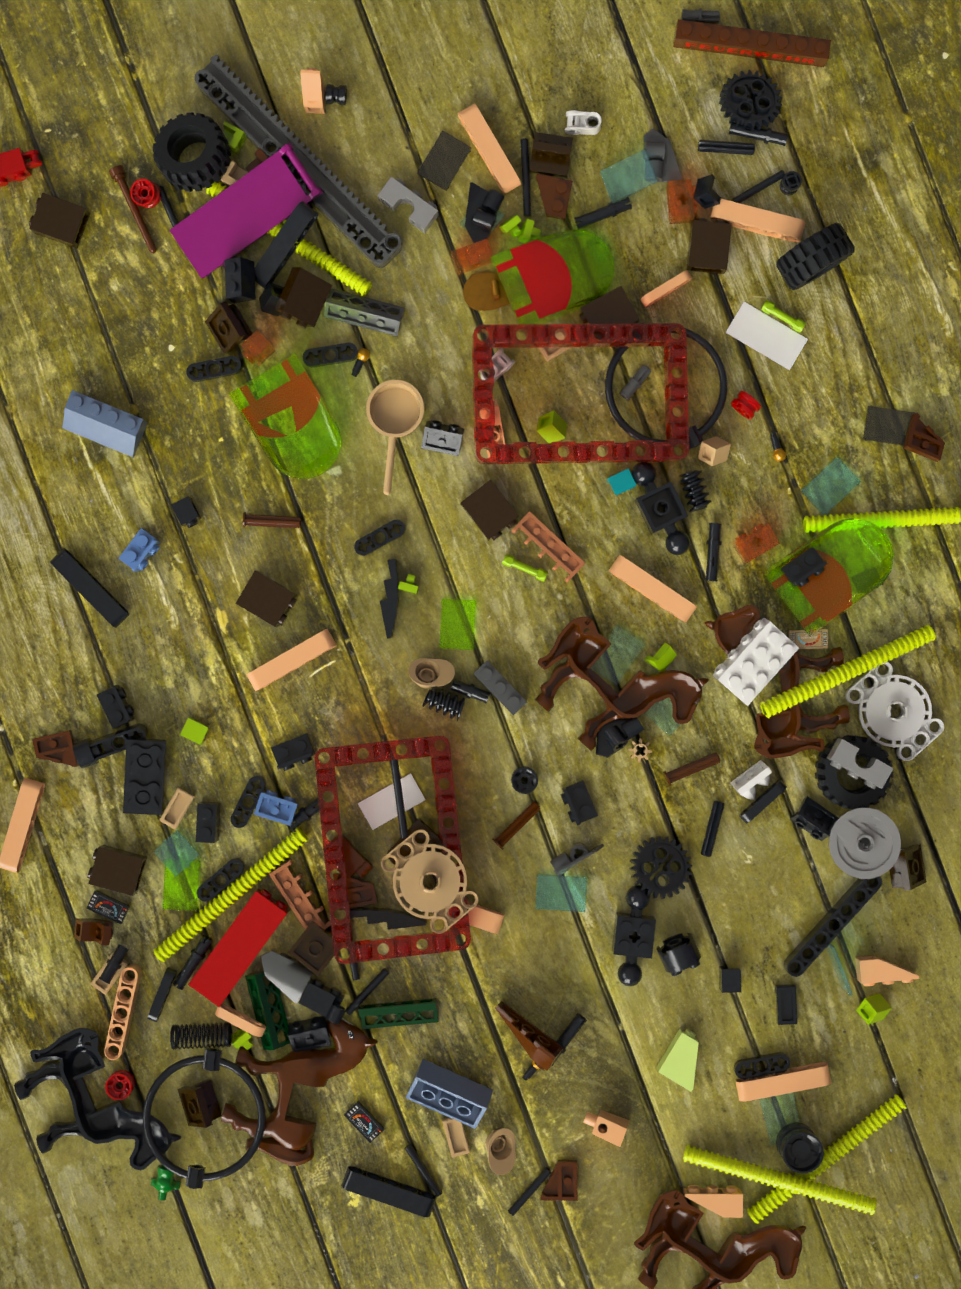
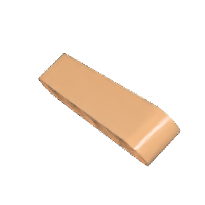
M474 103L458 112L457 114L462 125L502 193L506 194L520 186L519 177L476 104Z
M721 199L720 204L713 206L710 220L714 222L724 220L727 221V224H732V227L790 242H801L805 227V221L802 219Z
M621 555L617 557L608 570L614 576L685 623H687L697 608L693 603Z
M325 629L251 671L246 676L254 690L258 691L337 646L329 630Z
M24 778L0 855V868L16 873L19 872L42 799L45 783Z
M464 900V902H465L466 905H472V904H473V903H471V902H468V901H465V900ZM476 905L459 922L499 934L505 915ZM456 906L451 907L449 915L453 918L458 917L460 913L459 908Z
M137 964L128 965L120 975L104 1049L105 1056L110 1060L118 1059L126 1049L142 970ZM132 970L135 973V978H130L127 971ZM128 989L131 992V997L125 996L123 990ZM119 1008L126 1009L127 1015H121ZM115 1027H121L123 1034H118ZM111 1046H117L119 1053H114Z
M826 1062L788 1068L783 1072L749 1079L739 1078L735 1081L739 1101H752L823 1087L832 1083L828 1063Z

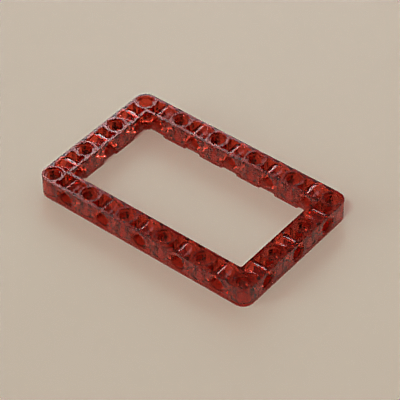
M678 323L479 325L475 328L472 334L475 459L480 464L677 462L689 454L686 329L683 325ZM595 331L602 334L603 338L601 340L594 337ZM671 331H676L679 339L672 338ZM483 332L487 335V339L481 341L478 339L477 334ZM523 332L526 339L519 340L516 337V333ZM562 332L564 339L558 340L555 337V333ZM632 332H639L641 339H635ZM664 346L666 442L637 440L625 443H614V441L575 443V441L551 442L549 444H537V442L498 444L494 441L495 401H493L494 362H492V348ZM672 369L679 371V378H675L672 375ZM485 371L488 374V379H480L478 373ZM673 408L680 410V417L673 414ZM486 410L489 413V418L482 419L479 416V411ZM675 446L681 448L682 454L680 456L674 453ZM598 447L604 448L606 452L604 457L597 454ZM636 447H641L643 449V456H638L636 454ZM559 448L566 449V457H561L558 454ZM487 449L490 452V457H481L480 450ZM520 449H527L529 456L527 458L521 457L519 454Z
M444 736L319 749L315 754L314 760L335 959L341 964L466 949L471 943L468 913L442 934L427 932L360 941L352 940L335 767L431 757L439 839L442 840V846L456 854L463 864L450 743ZM437 740L444 742V750L438 751L435 749L434 744ZM400 744L405 745L407 749L404 755H399L396 752V747ZM364 748L368 751L366 759L358 757L357 752L359 749ZM321 753L329 754V762L321 763L318 759ZM442 778L447 779L449 782V786L445 790L439 787V781ZM324 792H332L334 799L331 802H325L322 798ZM446 817H450L453 820V825L450 828L443 826V820ZM329 830L337 832L338 837L335 841L327 839L326 834ZM441 849L442 854L446 855L448 853ZM338 869L341 871L342 876L339 880L331 878L330 873L332 870ZM461 869L458 871L460 875V882L464 883L463 873ZM465 896L464 902L467 905V898ZM456 906L451 907L449 915L453 918L458 917L460 913L459 908ZM339 908L346 912L343 919H337L334 915V912ZM457 935H465L466 939L463 944L456 943L455 938ZM419 939L427 940V946L424 949L417 948V941ZM382 943L387 944L389 947L388 951L384 954L379 953L377 950L378 946ZM340 949H348L350 952L349 956L341 958L338 955Z

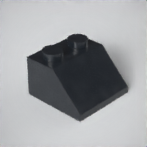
M242 257L224 260L221 266L222 302L226 301L227 304L256 300L254 261Z

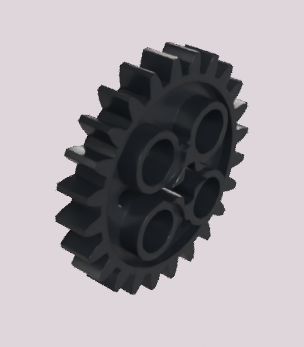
M748 70L747 75H745L741 71L739 76L734 74L733 78H728L727 83L723 85L719 96L721 97L719 104L722 105L720 111H726L724 118L730 117V124L735 121L736 128L743 125V130L745 131L746 127L749 126L750 130L753 131L754 126H756L758 130H761L762 124L767 128L769 122L773 123L775 117H778L782 106V97L779 96L781 90H775L777 83L771 84L772 78L766 80L765 73L759 76L758 71H756L752 75L751 71Z
M658 836L656 841L653 837L649 838V843L646 840L643 841L644 847L638 845L637 849L639 852L632 853L636 859L630 860L631 863L635 864L629 868V870L635 871V874L631 876V878H637L634 884H641V890L647 889V895L653 893L654 899L659 894L661 899H665L666 894L671 898L673 897L672 891L676 895L679 894L678 888L683 890L685 889L683 883L690 882L686 876L692 875L691 872L687 871L688 868L692 867V865L687 864L691 857L684 856L687 850L681 851L682 844L675 846L676 840L674 839L669 842L668 837H665L663 841L661 836ZM657 849L663 851L664 857L662 859L657 857ZM671 854L672 858L662 867L663 870L658 872L651 881L649 878L659 869V864L664 863L668 856ZM671 862L677 864V872L671 870ZM645 863L650 864L652 868L650 873L644 870ZM659 876L665 878V886H661L658 883Z

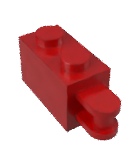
M20 148L0 153V187L8 185V182L23 181L27 176H31L30 169L42 165V161L38 158L39 151L23 152Z

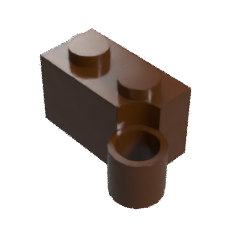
M339 833L322 849L326 853L324 855L330 863L334 862L339 867L337 871L343 877L351 878L357 873L360 877L364 878L374 868L367 858L343 834Z

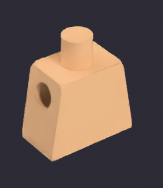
M600 1110L598 1116L587 1112L583 1123L594 1127L593 1135L621 1147L630 1120Z

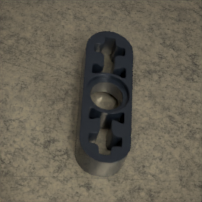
M353 343L312 348L303 353V361L310 368L351 362L357 358L358 350ZM349 347L351 350H355L351 357H348L347 354H341L342 359H339L337 349L341 348V352H346ZM327 351H335L336 357L333 360H327L325 358ZM318 352H322L321 356L324 361L320 362V358H316L314 363H311L307 358L310 357L309 354L317 357L320 356Z
M228 356L193 363L188 366L186 374L193 382L236 375L242 370V362L236 356ZM231 361H234L238 364L237 366H235V370H232L231 367L225 368L226 372H224V368L221 363L224 362L225 366L231 365ZM212 364L219 365L220 370L217 374L210 373L209 368ZM203 366H205L207 376H205L204 372L198 373V377L196 378L194 375H191V373L194 372V368H196L198 371H203Z
M392 520L358 539L354 545L356 553L361 556H367L405 533V525L400 520ZM393 524L401 525L400 533L392 532L391 536L393 537L389 539L384 529L388 527V531L394 528ZM379 532L385 534V541L383 543H377L374 539L375 535ZM371 537V540L373 544L376 545V547L372 548V545H369L366 547V552L362 550L359 551L358 548H360V543H369L370 541L367 540V538Z
M254 776L248 781L231 816V823L234 827L242 828L248 824L257 806L260 794L266 788V781L263 777ZM260 780L262 787L257 788L255 794H258V796L256 797L253 793H248V789L252 791L254 788L252 782ZM250 796L253 798L254 804L252 807L244 805L243 800L245 797ZM243 810L250 811L249 814L247 812L244 813L243 819L245 821L238 824V819L235 816H239Z
M781 779L777 780L753 801L739 817L745 824L749 823L774 801L787 786Z
M239 858L231 859L198 888V898L204 902L210 901L244 871V862ZM231 863H238L240 865L238 867L239 872L235 870L229 876L226 871L233 867ZM217 875L225 876L226 883L224 885L216 883ZM211 885L215 887L209 892L210 897L202 895L204 892L202 888L208 889Z
M170 967L166 969L147 1019L154 1022L158 1021L176 977L177 970Z
M782 1052L742 1059L734 1064V1072L740 1079L783 1072L789 1068L790 1060ZM780 1057L783 1060H785V1062L782 1063L783 1066H779L778 1063L772 1064L774 1068H771V1063L769 1062V1059H771L773 1063L778 1062ZM759 1061L767 1063L765 1070L760 1071L757 1069L756 1066ZM750 1063H752L755 1072H752ZM741 1065H744L745 1068H750L746 1069L744 1074L738 1071L741 1069Z

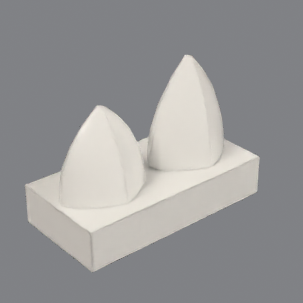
M760 760L730 783L740 795L747 799L755 800V785L768 786L772 772Z

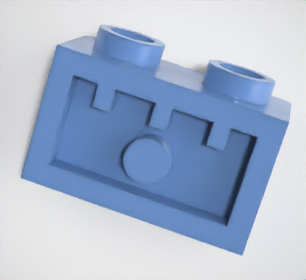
M141 528L118 559L132 568L134 572L143 571L149 563L147 561L151 555L154 556L160 549L158 545L161 542Z
M269 790L266 793L261 792L254 815L291 826L299 804L295 803L296 799L288 796L281 799L277 797L278 793Z

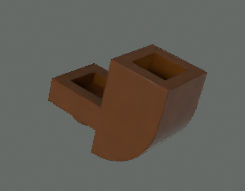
M76 918L74 938L79 941H95L100 945H110V940L113 937L112 922L101 919Z

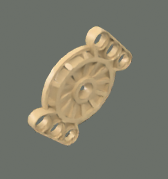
M420 829L414 831L387 853L381 860V866L387 872H394L393 890L400 905L408 913L416 917L431 919L430 927L432 931L442 934L478 904L479 900L475 892L466 891L467 875L459 857L444 846L428 844V833ZM417 833L425 834L426 841L423 844L416 843L415 835ZM408 845L411 852L408 856L404 857L400 854L399 850L401 846ZM427 847H431V851H426ZM435 848L443 849L448 853L444 855L436 852ZM451 855L457 860L460 866L456 867L454 862L450 859ZM391 857L395 860L396 864L394 868L387 869L384 861ZM461 869L463 873L464 883L460 882V875L458 871ZM397 871H401L400 876H396ZM433 874L436 876L437 884L434 888L427 889L423 886L425 875ZM396 880H399L400 893L396 889ZM467 894H472L475 897L472 905H466L464 902V897ZM403 896L410 904L408 908L402 903L400 897ZM453 906L458 907L460 910L456 918L449 915V909ZM412 909L424 911V915L417 914ZM429 912H433L432 916H428ZM442 919L445 925L442 930L434 928L435 920Z

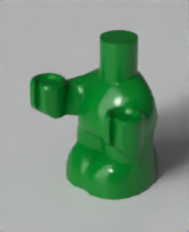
M163 1165L157 1166V1178H151V1186L159 1191L158 1200L165 1201L167 1192L173 1189H180L181 1181H173L174 1173Z

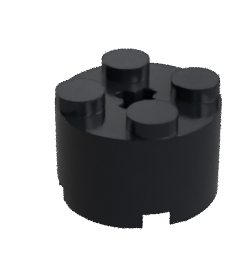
M682 933L671 936L663 941L664 945L661 948L659 945L656 948L666 972L671 973L672 976L681 974L682 970L687 968L692 969L700 965L701 954L691 933H687L688 936H683Z

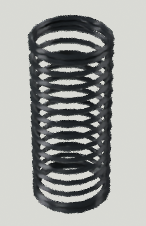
M216 1022L215 1046L213 1044L214 1024L211 1023L210 1026L207 1023L205 1027L203 1023L202 1047L200 1045V1023L198 1027L196 1024L193 1027L190 1024L189 1031L187 1024L185 1028L183 1024L180 1027L178 1024H173L170 1031L171 1048L176 1050L177 1048L189 1049L190 1047L192 1049L195 1047L197 1049L199 1047L201 1049L203 1047L211 1048L212 1046L214 1048L216 1046L218 1048L220 1046L230 1047L232 1042L231 1023L225 1022L224 1026L220 1023L218 1029V1023Z

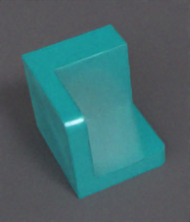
M629 468L607 478V483H610L615 495H619L627 490L629 491L637 486Z

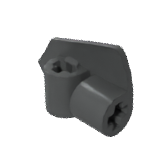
M653 128L643 136V158L646 160L645 181H681L682 176L670 140Z
M583 843L573 844L570 848V857H568L566 852H563L550 861L555 869L554 872L558 876L562 875L599 851L604 845L600 844L589 851ZM577 848L579 850L583 849L582 856L580 857L579 855L575 856V849Z
M272 950L261 955L265 976L297 1004L313 972L297 963L296 959L285 953L279 954Z

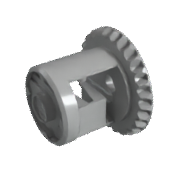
M861 807L846 812L834 823L829 836V849L833 861L843 872L859 879H872L885 874L896 863L901 850V838L897 826L886 814L876 809Z

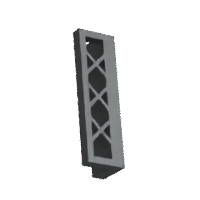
M331 288L325 302L324 317L398 336L405 308ZM333 296L342 298V300H336L332 298ZM353 302H358L360 305H355ZM371 307H377V308H379V309H378V310H374V309H371ZM389 312H396V313H399V314H398V316H397V315L390 314Z

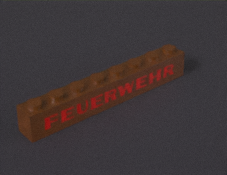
M679 19L675 28L673 47L817 67H824L827 63L831 40Z

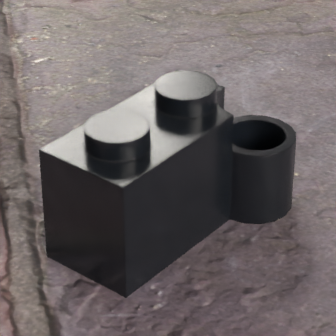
M310 979L298 1003L321 1014L330 1022L340 1024L346 1012V1009L340 1005L344 995L337 988L332 987L330 989L324 986L325 983L319 979Z

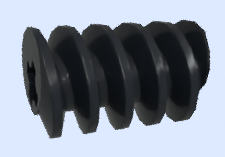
M702 470L691 471L679 476L684 477L680 480V484H686L682 491H688L684 497L691 499L687 502V506H693L689 513L705 509L712 502L711 500H705V497L709 495V492H703L707 485L700 484L705 479L698 478Z
M434 686L431 690L429 689L422 706L424 707L429 703L430 710L436 706L437 713L443 709L444 716L450 712V718L453 719L457 715L458 721L465 705V698L458 701V695L451 698V692L444 696V689L437 693V686Z

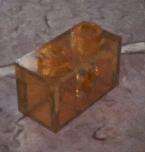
M691 179L668 181L666 191L669 224L692 223L694 216H697V205L693 204L695 185H692Z
M487 239L451 251V258L457 275L493 263L494 257Z
M258 329L241 344V347L244 349L242 354L251 364L256 363L258 366L275 352L273 346Z
M761 523L752 528L753 532L746 535V533H743L735 538L737 542L732 545L744 564L780 544L769 524L763 526ZM753 539L759 540L757 545L752 546L751 542H753Z

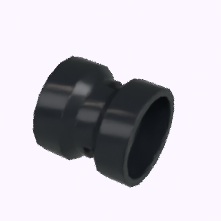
M327 84L326 104L336 102L339 105H346L347 86L340 85L335 87L333 84Z
M795 171L786 173L779 185L781 192L788 196L795 194L801 186L802 177Z

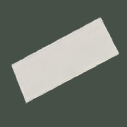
M743 302L726 331L730 336L788 370L791 369L808 340L746 302Z

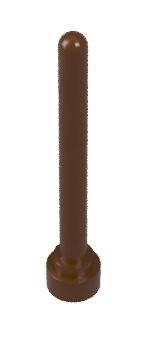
M122 165L115 166L109 170V174L115 182H118L149 251L155 253L157 248L137 205L131 198L129 187L125 181L126 172Z

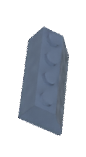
M72 390L64 409L62 428L134 458L148 422Z
M422 1059L405 1098L476 1129L488 1108L493 1090L485 1085L469 1080L467 1077L460 1076L448 1069L435 1065L433 1062Z

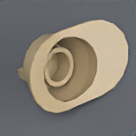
M419 658L410 664L408 670L412 681L422 688L444 686L450 683L455 675L453 665L447 660Z
M508 1128L492 1130V1133L488 1135L485 1141L489 1166L495 1174L505 1175L512 1170L515 1164V1135Z

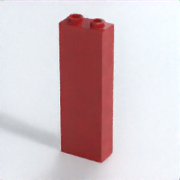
M258 888L188 984L218 1007L227 998L289 912L285 903L271 898L272 894L265 889L260 890Z

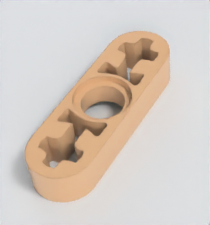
M685 270L647 293L640 300L645 308L649 307L692 280V276L688 270Z
M221 1004L215 1012L217 1017L254 1036L263 1037L266 1029L264 1024L230 1006Z

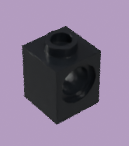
M189 496L171 504L181 526L190 528L197 525L198 520L202 519L192 498Z

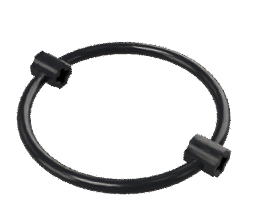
M644 322L635 325L629 329L631 337L617 349L607 369L605 394L610 412L618 425L628 435L644 444L655 447H677L686 444L688 450L693 449L701 444L703 441L701 436L715 424L724 408L727 398V375L724 364L714 347L705 338L692 330L673 325L646 328ZM658 333L680 334L700 344L713 359L720 380L718 402L707 422L699 429H697L696 425L687 428L680 433L682 438L672 440L654 439L637 432L623 419L617 409L613 396V376L622 355L634 343L637 348L652 341L650 335Z
M206 1048L204 1055L182 1059L165 1069L152 1084L143 1108V1129L150 1150L165 1168L180 1177L186 1178V1186L191 1189H202L204 1181L218 1180L240 1170L257 1151L265 1130V1106L258 1086L243 1068L230 1060L222 1058L223 1050L216 1048ZM197 1063H203L202 1069L207 1071H219L220 1066H223L240 1076L250 1088L258 1110L257 1130L250 1148L241 1159L230 1167L212 1173H205L206 1167L202 1165H189L188 1170H185L172 1163L157 1146L151 1129V1107L162 1083L177 1070Z

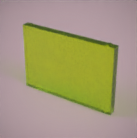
M442 599L439 648L473 650L476 601Z
M165 859L163 909L197 911L200 861Z

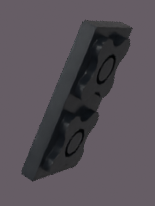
M126 739L123 813L162 815L166 740Z

